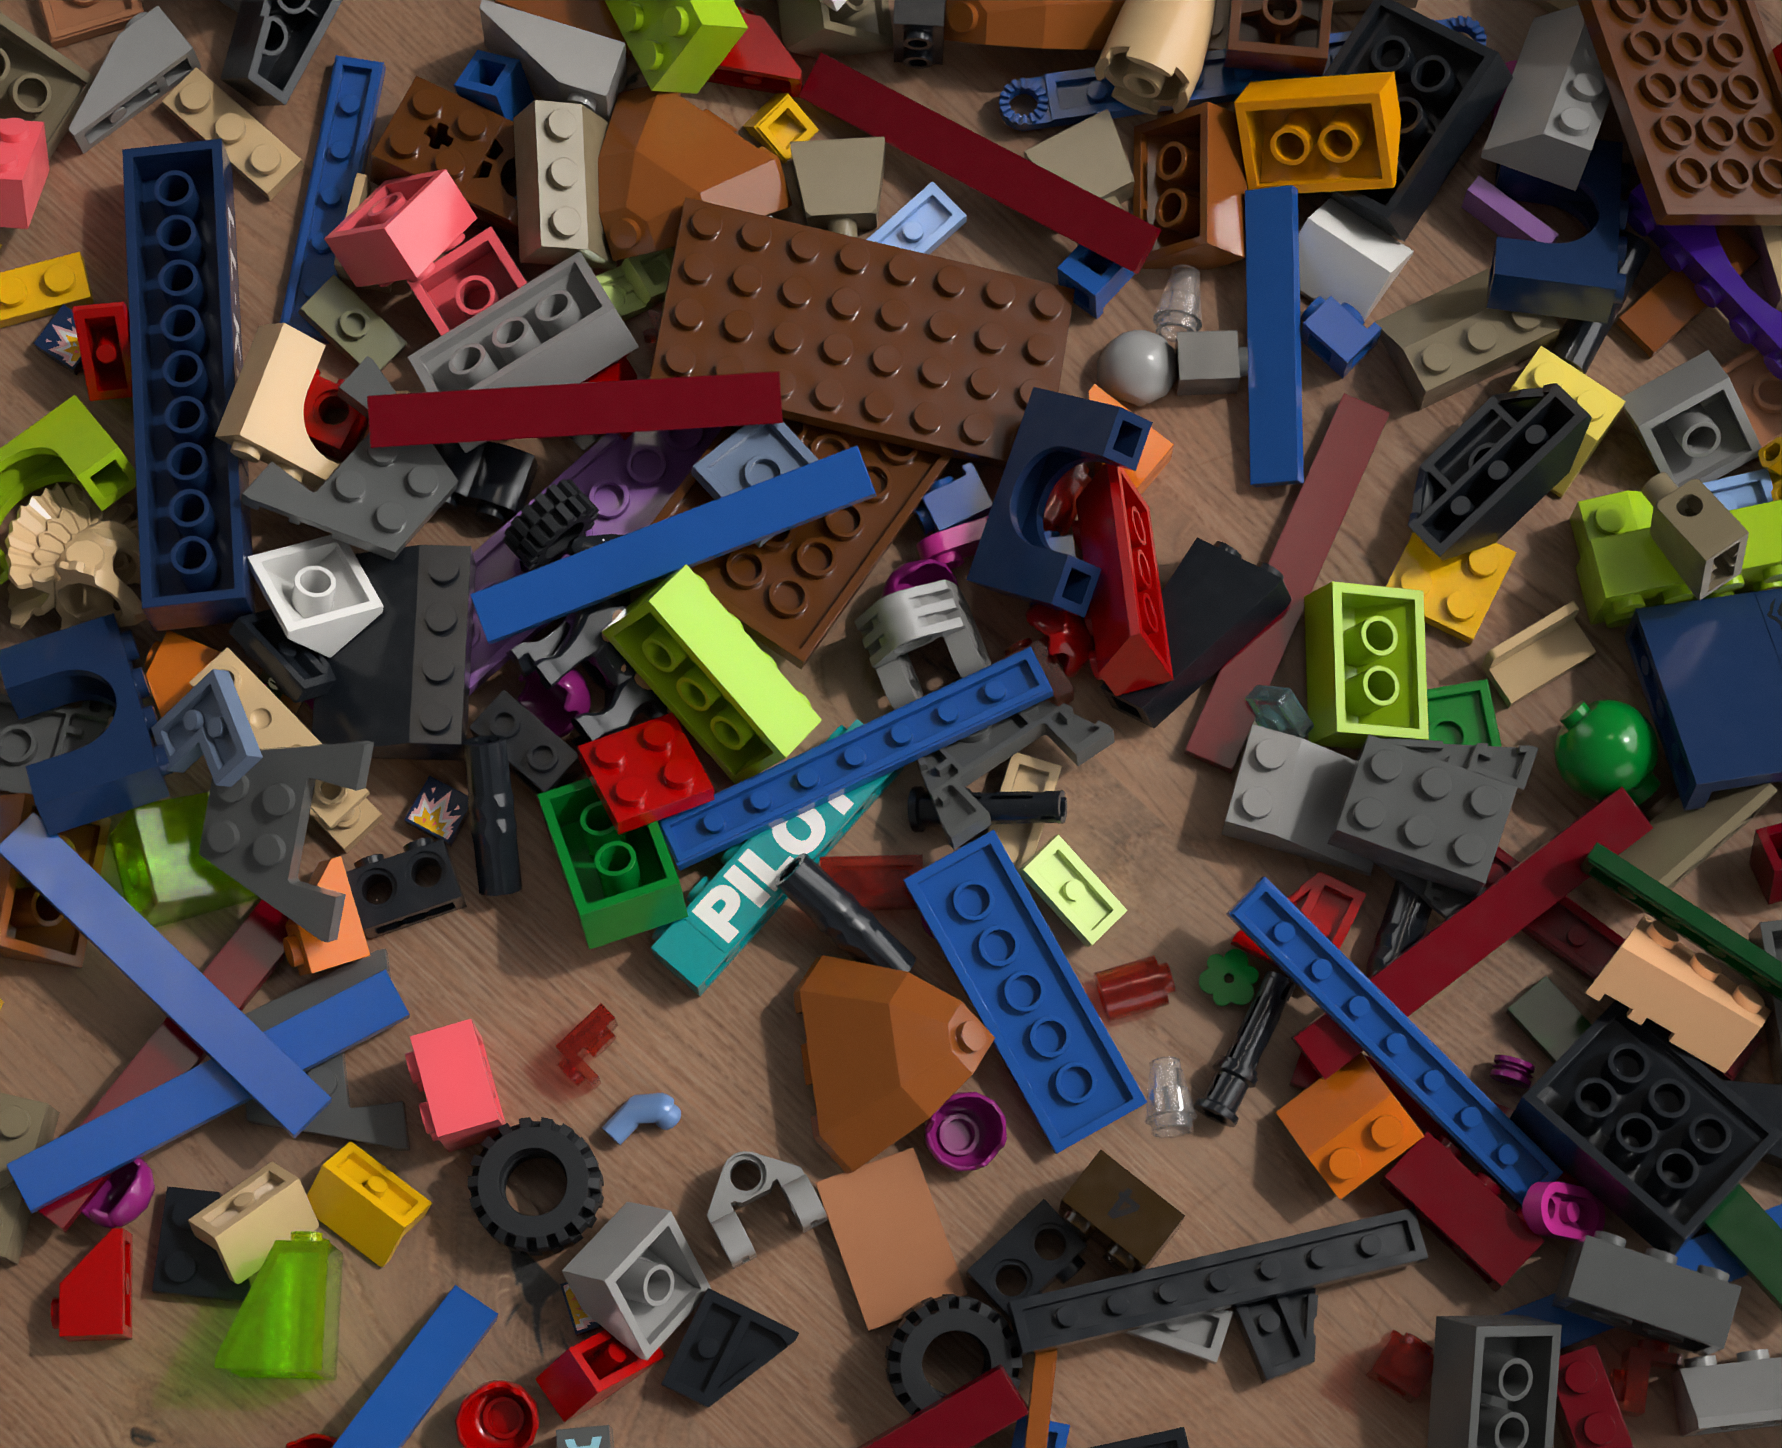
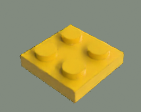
M1413 532L1386 587L1422 590L1424 592L1425 623L1471 645L1517 552L1494 543L1442 561Z

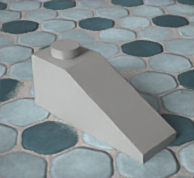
M156 6L149 12H142L134 16L126 24L125 30L118 34L68 129L83 154L178 85L195 67L201 68L193 47L159 6Z

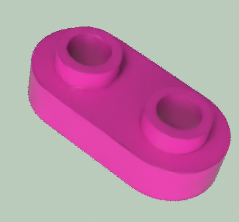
M988 516L934 533L922 539L916 545L920 559H933L943 562L950 570L959 567L964 563L963 558L975 555Z
M1536 1182L1528 1189L1522 1203L1524 1219L1529 1228L1537 1235L1576 1242L1585 1235L1594 1237L1595 1231H1603L1604 1204L1585 1187L1562 1182Z

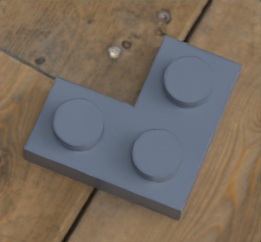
M212 669L151 728L157 745H164L169 761L167 771L184 773L204 754L214 783L217 786L232 787L263 758L229 671Z

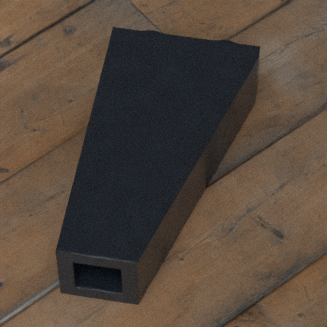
M1197 537L1161 592L1174 680L1118 696L1113 694L1104 681L1100 688L1112 708L1152 728H1156L1288 607L1292 598L1283 581V574L1268 563L1259 561L1257 565L1241 559V554L1226 543L1216 541L1212 545Z

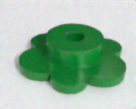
M1239 949L1229 950L1224 957L1220 954H1212L1207 960L1208 969L1204 970L1199 976L1198 984L1200 989L1206 994H1213L1214 1003L1220 1007H1225L1230 1002L1239 1006L1248 1004L1254 995L1252 985L1257 982L1259 974L1256 968L1248 966L1247 955ZM1224 977H1232L1233 982L1226 983Z

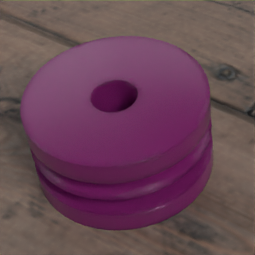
M1495 1055L1494 1062L1496 1064L1492 1065L1495 1069L1491 1070L1489 1075L1492 1079L1514 1087L1530 1088L1531 1081L1529 1079L1533 1078L1530 1074L1534 1073L1536 1068L1533 1064L1512 1056Z

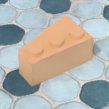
M1645 915L1585 992V994L1600 1001L1604 994H1607L1628 1006L1630 1010L1627 1012V1018L1639 1025H1642L1646 1018L1668 1029L1672 1032L1669 1036V1042L1723 1073H1726L1762 1028L1771 1013V1010L1764 1005L1763 998L1755 990L1746 985L1740 984L1738 986L1721 973L1720 966L1711 957L1700 952L1695 954L1679 942L1676 932L1657 920L1651 921Z

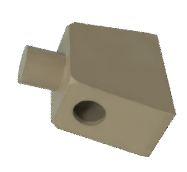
M1108 109L1024 151L1025 159L1123 209L1121 203L1133 196L1134 177Z
M885 137L790 142L792 168L806 226L857 238V231L877 228L885 169Z
M1661 472L1652 477L1642 487L1641 493L1653 506L1650 527L1652 539L1699 601L1741 574L1749 532L1699 479H1691L1678 488L1666 472Z

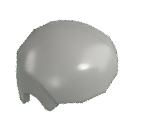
M1146 330L1124 332L1110 341L1098 358L1097 380L1103 390L1115 400L1129 402L1138 407L1144 406L1167 395L1177 379L1178 359L1173 347L1163 337Z

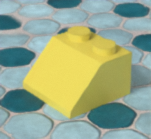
M1540 346L1509 392L1521 389L1543 388L1544 385L1557 383L1592 417L1570 472L1550 490L1562 498L1617 420L1626 401L1546 348Z

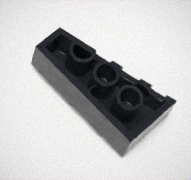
M242 0L220 79L257 106L286 105L343 0Z

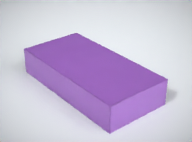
M1480 175L1466 191L1461 207L1499 236L1556 243L1559 236L1557 232Z

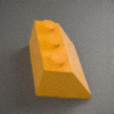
M1394 72L1250 81L1234 102L1248 190L1293 185L1298 189V193L1395 187L1401 114Z

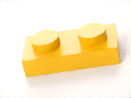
M80 251L0 272V328L56 314L63 304L73 309V306L95 303L84 258Z

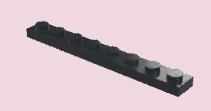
M1412 1207L1008 1302L1007 1309L1021 1357L1421 1263L1428 1259L1415 1209Z

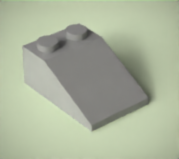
M488 0L481 1L479 10L484 42L491 52L519 59L530 88L544 101L583 104L607 122H610L618 94L624 91L628 80L624 42Z
M1252 724L1221 834L1367 876L1371 875L1374 864L1368 858L1327 844L1356 760L1306 739Z

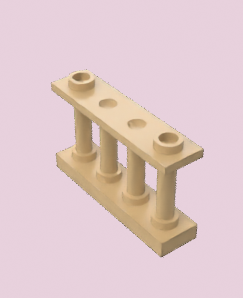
M228 647L189 682L194 687L212 669L229 671L259 749L322 744ZM316 779L309 815L346 853L384 819L383 815L366 798L370 794L366 788L355 791Z

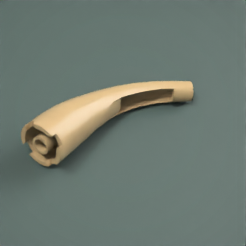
M1125 0L1095 66L1097 80L1101 81L1106 77L1115 86L1111 96L1135 110L1157 115L1160 106H1173L1174 113L1182 112L1189 103L1203 69L1212 34L1217 0Z

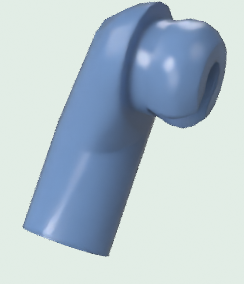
M665 1093L634 1095L603 1125L602 1129L617 1144L621 1145L640 1124L656 1123L663 1130L673 1128L681 1119V1110L674 1104L673 1097Z

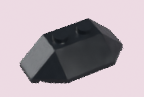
M1557 383L1544 385L1543 388L1521 389L1491 396L1419 466L1413 495L1412 513L1409 515L1408 526L1442 561L1496 543L1570 472L1592 417Z

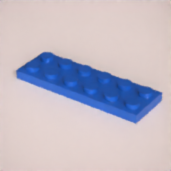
M995 830L986 833L903 879L906 889L981 1023L995 1037L993 1041L995 1048L1055 1154L1148 1103Z

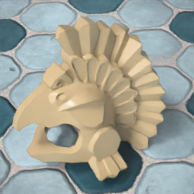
M58 482L52 490L45 488L41 496H32L27 506H20L17 511V520L10 522L9 535L5 539L7 547L5 559L9 566L8 578L11 581L7 588L10 593L8 608L11 611L10 624L13 628L21 629L33 614L35 616L44 615L54 607L62 617L60 630L112 613L115 614L119 627L136 625L147 619L142 610V602L133 590L127 586L133 583L141 584L138 518L135 519V514L138 512L137 486L103 511L100 510L85 490L81 491L74 483L63 489ZM115 600L119 603L121 607V610L119 611L113 608V603Z

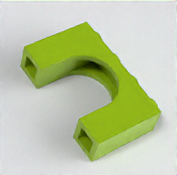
M76 395L70 397L0 448V526L9 511L20 500L33 491L49 484L72 482L80 485L101 511L137 486L136 470ZM1 548L0 585L9 579V566L5 559L6 555Z

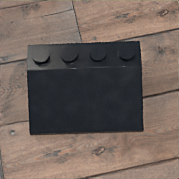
M1373 0L1323 76L1380 72L1395 73L1401 114L1396 185L1394 188L1321 193L1332 198L1382 231L1405 242L1513 79V76L1499 52L1394 0Z
M447 545L407 546L394 560L372 552L356 553L357 560L384 606L383 613L331 658L323 655L325 660L329 662L336 681L327 694L314 698L312 734L322 744L351 743L355 741L374 742L371 758L464 761L463 741L467 739L474 612V603L470 594L475 592L476 572L472 547Z
M1615 1000L1522 1096L1509 1119L1652 1247L1676 1255L1782 1137V1132L1692 1054L1669 1042L1670 1035L1655 1022L1646 1018L1643 1024L1639 1025L1627 1018V1012L1630 1008Z

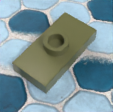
M334 274L298 312L356 367L368 356L374 360L382 371L408 343Z

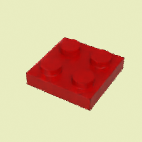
M673 712L577 746L578 759L618 835L714 800V787Z

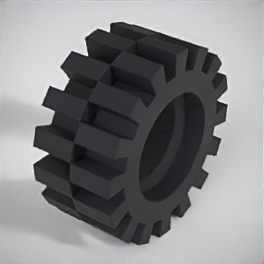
M565 479L560 480L557 485L552 484L549 486L546 493H539L534 497L535 501L531 505L527 504L521 510L523 513L511 521L512 526L507 528L504 533L506 536L503 537V542L530 571L560 560L562 554L568 553L566 549L568 542L577 536H586L585 531L592 529L595 524L594 520L599 516V509L571 479L567 481Z

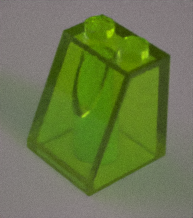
M210 792L154 801L130 809L109 836L124 899L154 928L260 898L199 855Z
M294 1231L291 1232L290 1240H275L215 1356V1369L231 1378L336 1380L343 1253L330 1243L329 1239H324L323 1233Z

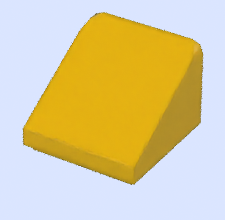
M777 93L772 96L743 125L751 136L766 149L777 155L783 164L791 158L790 142L809 141L819 131L788 93Z

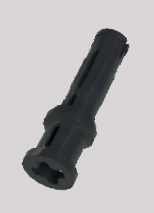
M922 786L912 787L909 792L907 808L908 820L912 831L923 832L926 827H942L928 791H925V788ZM966 788L989 812L991 824H1063L1066 821L1067 798L1064 797L1065 792L1063 790L981 793L972 792L971 789Z
M1273 971L1265 973L1259 990L1240 1025L1226 1056L1221 1055L1219 1059L1215 1060L1212 1066L1215 1074L1203 1098H1197L1193 1105L1202 1115L1225 1126H1236L1239 1120L1236 1112L1248 1088H1254L1258 1081V1073L1255 1069L1282 1016L1281 1014L1296 988V984L1290 982L1289 978Z

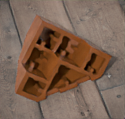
M946 0L944 40L1042 49L1103 50L1125 0Z
M649 85L620 92L598 157L599 215L613 261L674 247L682 207L686 197L763 216L792 206L779 157L763 146L757 148L736 133L738 129L708 109H699L681 97V93L651 91Z
M821 955L816 957L793 992L796 1014H803L807 1043L800 1045L806 1085H813L817 1115L810 1117L813 1138L847 1174L856 1171L928 1120L973 1075L995 1039L991 1032L961 1000L906 971Z

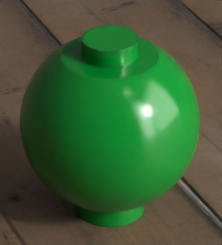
M1582 700L1561 716L1559 721L1564 726L1556 736L1554 746L1555 762L1562 779L1575 793L1586 799L1600 802L1619 787H1623L1638 806L1658 789L1661 782L1652 773L1659 756L1658 740L1651 723L1640 711L1629 704L1616 700H1597L1589 705Z

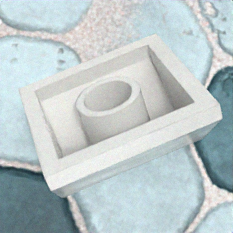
M1330 198L1308 217L1299 233L1300 294L1312 302L1319 296L1325 300L1332 296L1340 304L1345 302L1353 306L1361 314L1365 322L1411 258L1414 251Z
M332 535L248 556L249 569L286 637L324 656L331 658L383 613L384 606L350 545L331 538Z

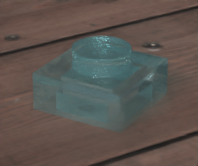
M1256 685L1245 697V700L1256 715L1255 721L1258 726L1303 739L1314 728L1313 722L1291 688Z

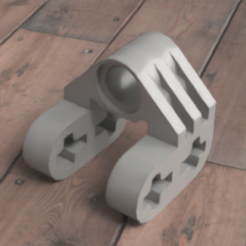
M946 579L889 594L875 602L854 621L858 631H861L863 635V645L870 653L871 657L869 660L872 668L876 669L885 694L894 710L924 697L908 652L924 646L938 637H944L952 660L962 678L992 665L962 591L955 583Z
M748 1151L735 1153L727 1159L720 1174L707 1218L733 1269L757 1257V1254L732 1207L735 1205L745 1207L770 1194L774 1185H779L804 1233L827 1221V1214L809 1178L804 1174L800 1166ZM744 1163L756 1166L761 1172L759 1184L754 1189L748 1191L739 1190L731 1182V1174L734 1168Z

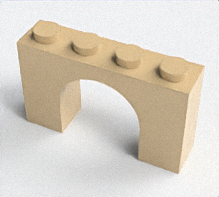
M286 323L259 325L215 437L232 445L230 452L235 456L254 463L262 461L268 465L272 461L298 482L314 488V492H316L342 464L327 459L315 448L308 436L304 423L305 398L326 345ZM408 390L395 391L397 394L411 393ZM368 426V429H367V431H366V434H365L364 438H365V437L368 435V433H369V426Z

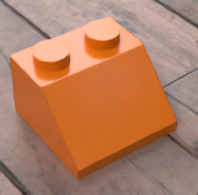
M1362 1052L1326 1080L1319 1078L1276 1111V1114L1305 1155L1340 1200L1424 1137L1422 1130Z

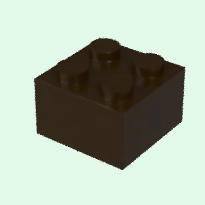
M1102 1150L1097 1153L1063 1196L1058 1211L1063 1216V1220L1085 1243L1091 1238L1105 1249V1254L1102 1258L1122 1275L1131 1273V1271L1137 1272L1148 1269L1179 1230L1185 1217L1184 1214Z

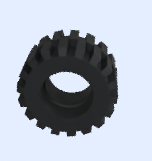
M530 1117L520 1118V1124L510 1127L506 1123L498 1128L500 1133L493 1139L488 1135L481 1143L483 1150L480 1155L474 1154L470 1164L473 1167L472 1176H468L467 1185L471 1191V1198L469 1200L479 1222L498 1243L506 1245L509 1250L517 1253L521 1251L529 1252L531 1256H543L542 1252L552 1251L553 1254L564 1251L563 1246L568 1243H578L584 1238L582 1233L587 1227L592 1229L597 1220L596 1212L598 1208L602 1209L604 1199L602 1195V1186H604L603 1175L589 1145L572 1128L564 1123L562 1126L555 1124L553 1119L541 1117V1121H532ZM534 1158L551 1159L561 1166L566 1175L567 1189L563 1199L553 1210L543 1215L526 1216L518 1213L509 1204L506 1196V1185L511 1173L517 1166L527 1160Z
M942 1294L943 1297L938 1298L929 1297L922 1300V1304L916 1308H910L903 1314V1320L898 1326L895 1324L890 1333L892 1338L889 1346H886L885 1358L887 1359V1369L885 1370L887 1380L893 1389L892 1392L910 1415H914L948 1395L933 1388L926 1380L922 1369V1359L927 1346L934 1338L948 1331L964 1332L972 1336L979 1343L984 1354V1367L981 1375L1002 1364L1018 1390L1021 1379L1018 1378L1019 1368H1023L1022 1356L1020 1357L1014 1333L1002 1315L975 1298L966 1295L965 1297L956 1296L955 1294Z

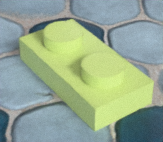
M1059 834L1053 836L1018 870V873L1086 947L1092 946L1128 911Z

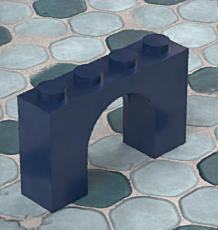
M1595 139L1576 191L1496 163L1494 185L1496 188L1514 201L1545 204L1560 208L1576 217L1586 228L1588 234L1578 240L1567 243H1544L1497 237L1489 268L1486 308L1608 323L1613 303L1622 304L1626 284V274L1617 273L1618 266L1623 267L1627 251V237L1619 236V230H1625L1629 210V200L1621 199V193L1626 194L1630 177V164L1622 163V142Z
M1033 387L966 580L1002 595L1085 618L1102 569L1071 555L1054 551L1049 547L1043 528L1047 500L1059 479L1073 467L1085 462L1095 461L1136 471L1153 422L1119 406Z
M114 613L0 650V671L3 683L19 720L77 701H99L116 708L114 718L109 727L90 744L77 750L25 766L36 808L49 836L170 797L165 776L173 772L167 771L169 761L164 745H155L154 735L151 730L158 722V718L153 705L145 707L143 699L150 697L151 692L142 667L134 669L132 661L140 659L137 644L131 629L124 632L121 631Z

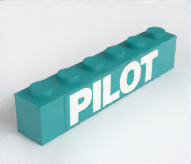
M856 719L848 729L841 725L830 735L826 742L864 724ZM904 766L753 836L746 842L743 841L730 847L720 861L725 866L712 880L707 876L702 878L686 898L690 903L686 908L688 917L659 926L655 930L652 939L656 942L651 947L654 957L701 997L788 899L775 886V881L783 869L802 853H806L819 865L904 770Z

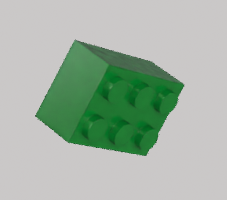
M589 778L537 794L546 828L589 950L688 917L681 884L657 821L618 835Z

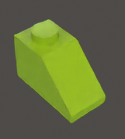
M1627 490L1577 502L1569 520L1580 559L1591 539L1651 527L1653 506L1640 491Z

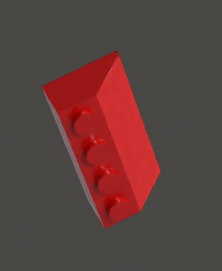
M1104 464L1076 499L1078 520L1072 522V529L1077 546L1083 552L1084 561L1102 569L1084 618L1090 635L1094 636L1095 649L1089 651L1090 665L1097 680L1103 679L1113 694L1118 696L1173 681L1174 678L1150 508L1123 468Z

